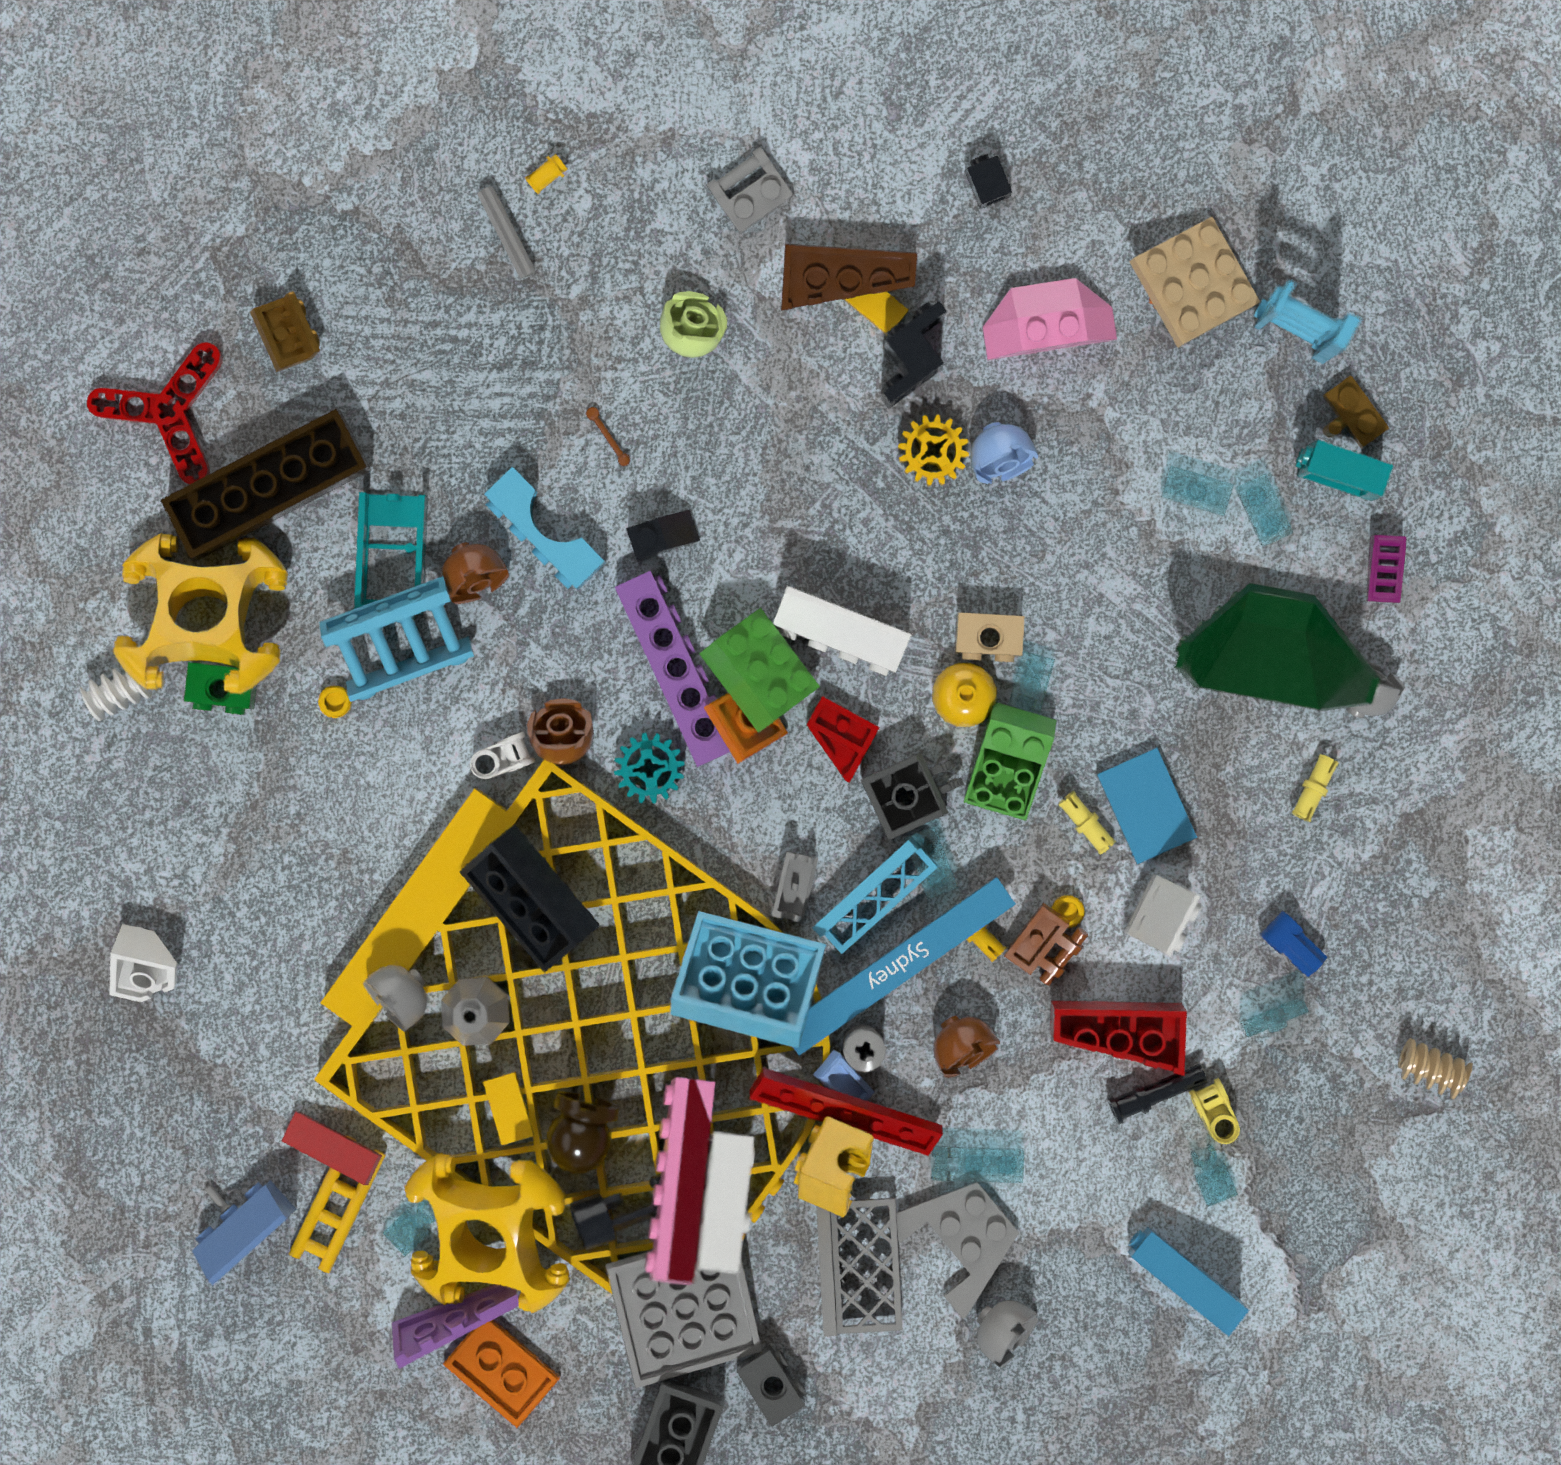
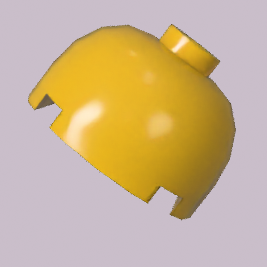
M956 663L945 668L937 676L932 687V702L936 712L945 722L956 727H972L984 722L989 717L992 707L997 702V688L993 677L983 667L973 663Z

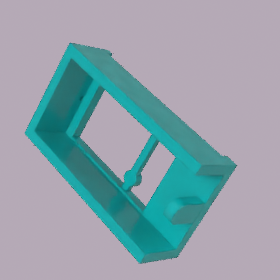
M359 492L354 609L377 601V599H367L369 549L405 550L408 553L416 551L415 586L424 583L428 497L426 495H376ZM370 526L417 528L416 545L412 543H407L406 545L369 544Z

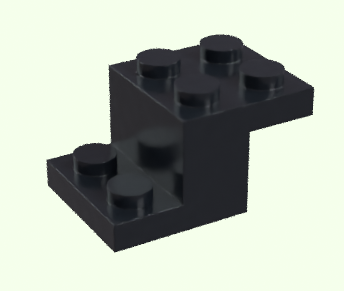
M928 301L913 313V321L907 325L901 321L887 332L884 349L904 375L902 377L898 373L884 384L885 387H883L884 392L881 400L888 410L942 370L944 362L924 337L925 333L945 318L947 310L940 301L933 306Z

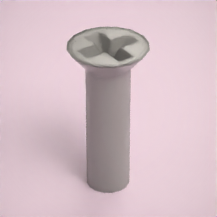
M212 1185L205 1190L221 1209V1214L232 1206L223 1200Z

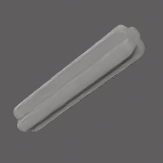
M489 186L478 192V197L517 274L521 279L532 275L535 272V268L494 188Z

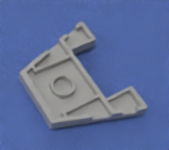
M977 1180L896 1212L897 1239L900 1243L928 1222L969 1272L967 1276L944 1294L947 1301L964 1319L981 1295L1019 1234V1231ZM888 1214L881 1218L884 1224L890 1219V1215Z

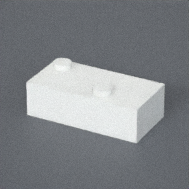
M717 1132L709 1136L696 1270L729 1274L738 1273L742 1237L743 1233L749 1232L751 1213L745 1211L750 1169L753 1167L755 1147H753L754 1137Z

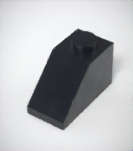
M690 510L658 517L626 528L638 562L700 541Z

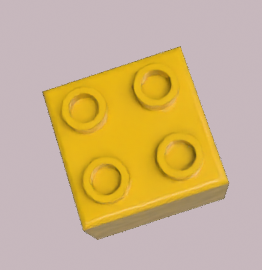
M826 1117L822 1125L816 1124L811 1132L808 1141L811 1144L808 1154L802 1152L795 1166L797 1174L794 1184L798 1185L799 1199L845 1217L852 1203V1200H849L851 1197L849 1193L855 1177L847 1173H854L861 1177L865 1176L871 1163L873 1136L831 1117Z

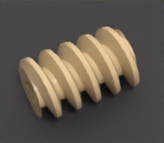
M1410 1038L1404 1045L1398 1060V1067L1402 1069L1401 1079L1405 1080L1410 1073H1413V1083L1418 1085L1422 1078H1426V1089L1430 1090L1435 1083H1438V1094L1442 1095L1447 1088H1450V1099L1454 1100L1464 1090L1470 1078L1473 1063L1470 1062L1465 1066L1463 1059L1458 1057L1453 1061L1452 1055L1449 1053H1444L1440 1057L1439 1049L1432 1048L1428 1052L1427 1044L1420 1043L1416 1047L1415 1040Z

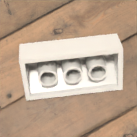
M788 586L773 622V625L778 627V631L783 637L795 641L797 635L809 640L807 644L809 647L825 653L827 647L840 652L838 658L853 664H857L858 659L870 663L869 670L887 676L889 671L896 673L912 635Z

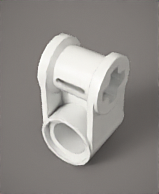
M525 733L515 734L496 742L497 744L476 752L470 762L473 774L481 779H491L535 763V758L530 757L523 740ZM513 745H515V747H516V749H517V752H518L519 757H520L519 760H518L517 757H516V754H515L514 749H513ZM483 755L491 756L495 762L494 769L489 774L480 773L476 766L477 760Z

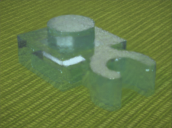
M1211 1144L1206 1145L1209 1156L1205 1160L1198 1159V1155L1194 1150L1190 1152L1192 1161L1202 1169V1172L1195 1174L1194 1177L1207 1207L1238 1195L1226 1164L1215 1165L1217 1153Z
M426 1199L418 1204L415 1215L406 1209L383 1232L386 1238L405 1257L430 1233L424 1225L436 1222L435 1215H427L424 1211L425 1205L429 1203Z

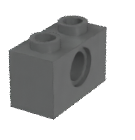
M769 1344L762 1349V1352L755 1353L739 1363L736 1371L770 1426L773 1427L805 1406L803 1396L807 1392L798 1377L792 1379L788 1374L786 1368L789 1367V1363L781 1350L774 1351ZM772 1376L778 1377L782 1380L783 1385L779 1390H768L764 1385L766 1379Z

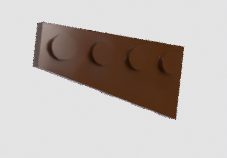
M785 244L781 311L867 294L915 287L917 252Z

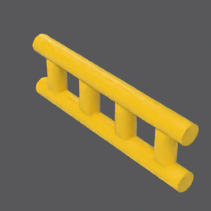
M374 1149L382 1157L369 1185H363L358 1182L356 1187L339 1180L340 1172L329 1167L288 1253L290 1256L300 1259L305 1250L322 1258L318 1269L325 1273L331 1272L386 1156L384 1152ZM332 1191L350 1199L342 1217L324 1209ZM318 1221L336 1229L328 1247L310 1239Z

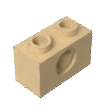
M957 613L955 653H962L963 660H981L982 654L995 655V661L1014 662L1015 656H1022L1025 616ZM990 628L996 631L998 642L994 647H986L982 644L980 635L984 629Z

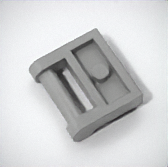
M761 147L751 152L753 156L717 181L713 179L706 184L739 234L793 197V193ZM758 167L762 168L765 175L731 199L727 198L724 191Z

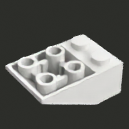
M1153 874L1124 933L1171 956L1173 950L1178 952L1181 949L1187 934L1183 933V930L1188 920L1194 922L1202 906V904L1198 903L1201 896Z

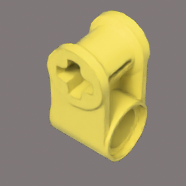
M1215 1079L1214 1084L1201 1090L1194 1091L1192 1089L1188 1091L1192 1103L1210 1137L1221 1144H1229L1235 1141L1239 1136L1240 1127L1220 1079ZM1223 1119L1229 1120L1232 1127L1231 1132L1225 1137H1218L1215 1132L1217 1122Z

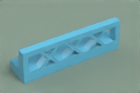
M912 837L813 926L812 929L820 937L825 935L836 949L843 954L939 866ZM916 852L927 864L928 868L920 875L906 874V860ZM901 866V874H893ZM886 878L901 879L900 893L896 897L882 896V882ZM906 879H915L905 888ZM877 887V896L869 895ZM862 900H877L876 915L872 919L858 918V904ZM882 901H890V902L881 910V903H882ZM853 909V917H845ZM839 921L853 922L852 937L843 944L831 931V928ZM858 922L866 923L861 929L857 931Z

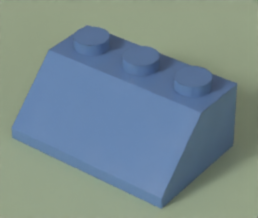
M271 1180L264 1186L259 1182L244 1194L248 1201L240 1208L233 1204L220 1216L223 1223L218 1228L213 1230L209 1226L195 1238L199 1245L192 1252L212 1286L296 1210Z

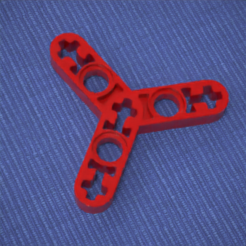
M208 342L200 343L193 348L160 394L96 388L87 397V408L94 416L102 419L157 425L180 478L185 483L191 484L209 475L210 467L186 413L220 369L223 363V355L215 345ZM210 350H213L212 358L215 361L212 365L205 363L200 371L206 373L202 379L198 373L189 369V367L193 364L198 368L203 360L199 356L202 351L208 353ZM191 375L196 380V388L191 393H183L179 389V381L183 376ZM173 390L179 397L186 399V402L182 404L177 400L172 408L176 412L173 417L166 416L163 419L162 415L164 412L160 408L163 404L169 406L175 398L169 395ZM105 394L107 400L119 402L118 395H122L119 403L120 415H116L118 409L115 407L107 406L103 412H100V407L95 405V400H101L102 395ZM133 398H140L144 403V410L138 416H131L127 411V403ZM177 432H186L190 437V443L187 448L177 450L172 443L173 436ZM196 450L197 455H191L190 457L195 465L202 466V470L198 472V479L191 475H186V472L190 470V465L186 459L180 461L179 456L189 455Z

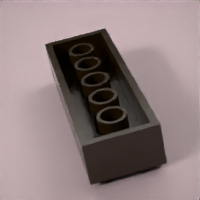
M336 408L164 497L160 501L190 559L198 561L371 471V468L342 412Z

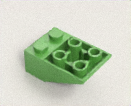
M996 702L992 707L984 729L964 803L1026 821L1055 737L1057 720Z

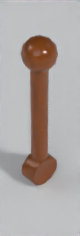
M595 407L589 408L586 412L587 418L594 421L617 454L618 463L621 466H627L631 461L630 456L622 452L599 418L600 413Z

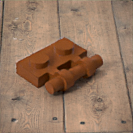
M1043 902L1005 951L1004 957L1030 975L1039 965L1045 970L1039 979L1044 984L1050 986L1056 977L1060 978L1065 972L1066 968L1064 966L1073 955L1077 956L1083 949L1082 943L1088 937V933L1078 927L1072 936L1065 934L1064 931L1068 928L1070 921ZM1057 943L1062 949L1055 958H1050L1047 956V953Z

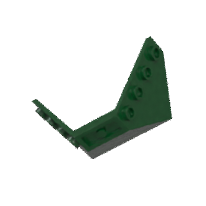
M1249 583L1240 592L1235 591L1225 605L1217 606L1210 618L1206 621L1201 620L1189 636L1184 635L1180 639L1175 650L1178 653L1175 668L1194 687L1319 711L1371 705L1381 680L1376 671L1373 670L1315 595Z

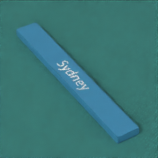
M995 877L810 1006L799 1048L793 1047L797 1054L800 1056L1016 905L1000 880Z

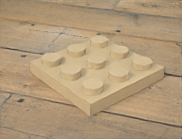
M1213 217L1202 221L1129 261L1177 347L1188 343L1260 303L1259 298Z

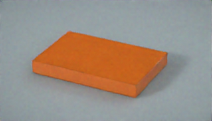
M494 1319L470 1331L443 1362L447 1369L516 1428L521 1425L561 1377Z

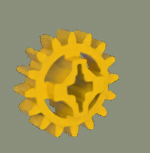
M936 414L934 422H929L928 417L924 415L922 416V425L919 426L914 421L910 423L913 430L912 433L903 431L902 436L907 440V443L898 444V449L905 451V455L899 457L898 460L899 462L908 463L904 471L905 474L912 471L916 473L914 482L917 483L924 477L926 478L927 486H931L933 479H937L940 486L945 484V476L948 475L952 480L957 478L954 472L955 468L964 470L965 465L960 461V458L969 457V452L962 450V446L968 444V439H959L958 435H960L963 429L959 427L953 430L951 428L953 421L951 418L943 424L940 423L941 418L938 414ZM938 429L945 432V434L941 437L931 436L926 430ZM916 438L920 444V451L913 458L911 447L913 440ZM945 441L938 452L939 458L932 455L921 460L928 450L926 444L930 443L932 446H935ZM954 443L955 457L951 463L947 457V449ZM926 464L935 465L941 471L928 472L921 468Z

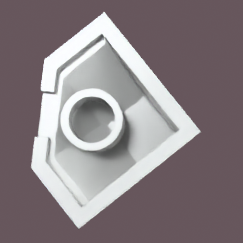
M122 924L110 953L109 995L143 1002L151 999L152 994L162 990L165 993L173 990L176 986L177 962L155 931Z

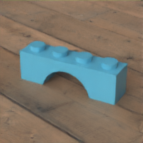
M511 467L484 494L489 499L485 505L498 518L504 514L513 523L509 530L521 542L527 538L535 546L531 552L544 565L550 561L558 569L554 576L567 589L573 585L579 590L606 562L582 537L569 542H557L543 536L533 519V504L538 492Z

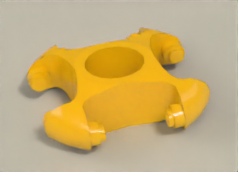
M160 533L150 538L124 561L122 577L123 581L129 584H138L140 580L145 579V576L156 578L158 604L148 639L144 645L137 648L138 644L133 641V638L128 636H118L116 641H114L113 653L122 668L136 683L146 690L163 688L164 672H160L158 666L176 661L203 660L239 668V670H231L229 675H225L224 690L230 693L242 694L263 681L280 663V646L269 642L259 647L257 653L249 652L245 647L244 624L253 591L259 584L264 582L269 586V589L276 591L285 589L288 572L282 562L266 545L253 537L238 540V555L242 556L243 561H247L245 563L216 567L183 565L165 561V557H172L173 552L177 553L178 536ZM210 596L219 598L228 605L225 617L217 626L208 631H186L175 624L179 610L185 603L196 597Z
M440 1152L421 1164L405 1184L404 1190L406 1198L411 1203H418L424 1199L429 1201L437 1222L440 1240V1260H434L433 1256L426 1251L414 1252L410 1260L411 1274L426 1292L443 1305H457L463 1302L465 1296V1289L461 1287L460 1282H483L502 1285L519 1290L521 1292L518 1300L519 1309L531 1312V1314L546 1307L561 1294L570 1281L569 1270L562 1263L553 1264L547 1270L542 1267L532 1227L534 1207H542L550 1215L562 1214L565 1208V1193L544 1169L530 1159L512 1162L510 1177L514 1178L516 1184L521 1185L491 1187L449 1177L450 1173L454 1172L456 1166L455 1157L450 1154ZM466 1220H480L495 1227L504 1238L506 1248L495 1249L485 1246L476 1240L469 1231Z

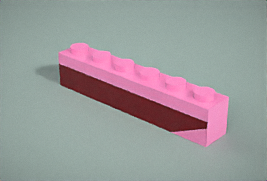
M675 1077L671 1081V1085L665 1086L663 1104L668 1105L667 1118H662L660 1125V1138H665L663 1152H658L656 1171L661 1172L660 1185L654 1186L652 1204L657 1205L656 1219L651 1218L649 1225V1238L654 1239L652 1252H647L645 1261V1272L650 1273L649 1281L683 1285L694 1284L715 1082Z

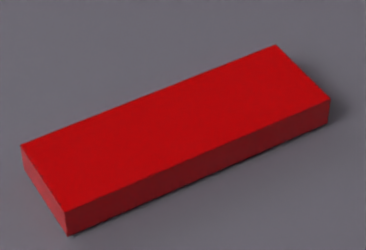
M301 1112L294 1113L282 1138V1142L363 1185H369L382 1157L381 1154Z

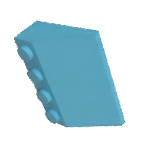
M698 911L671 997L670 1015L799 1048L826 944Z

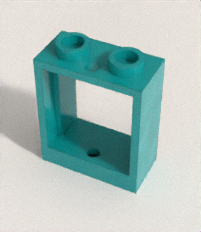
M1316 440L1306 445L1305 449L1301 448L1295 462V467L1299 468L1298 477L1369 501L1383 497L1394 466L1321 440Z

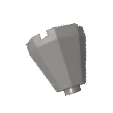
M488 977L459 979L441 1000L443 1028L463 1046L491 1044L510 1023L508 994ZM468 1010L474 1011L476 1018L470 1019L468 1017Z

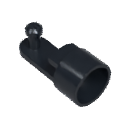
M661 1174L650 1178L649 1184L651 1188H654L655 1185H660ZM596 1193L569 1204L575 1226L586 1251L616 1240L615 1232L656 1217L657 1205H651L611 1220L608 1210L623 1204L621 1193L604 1199L600 1193Z

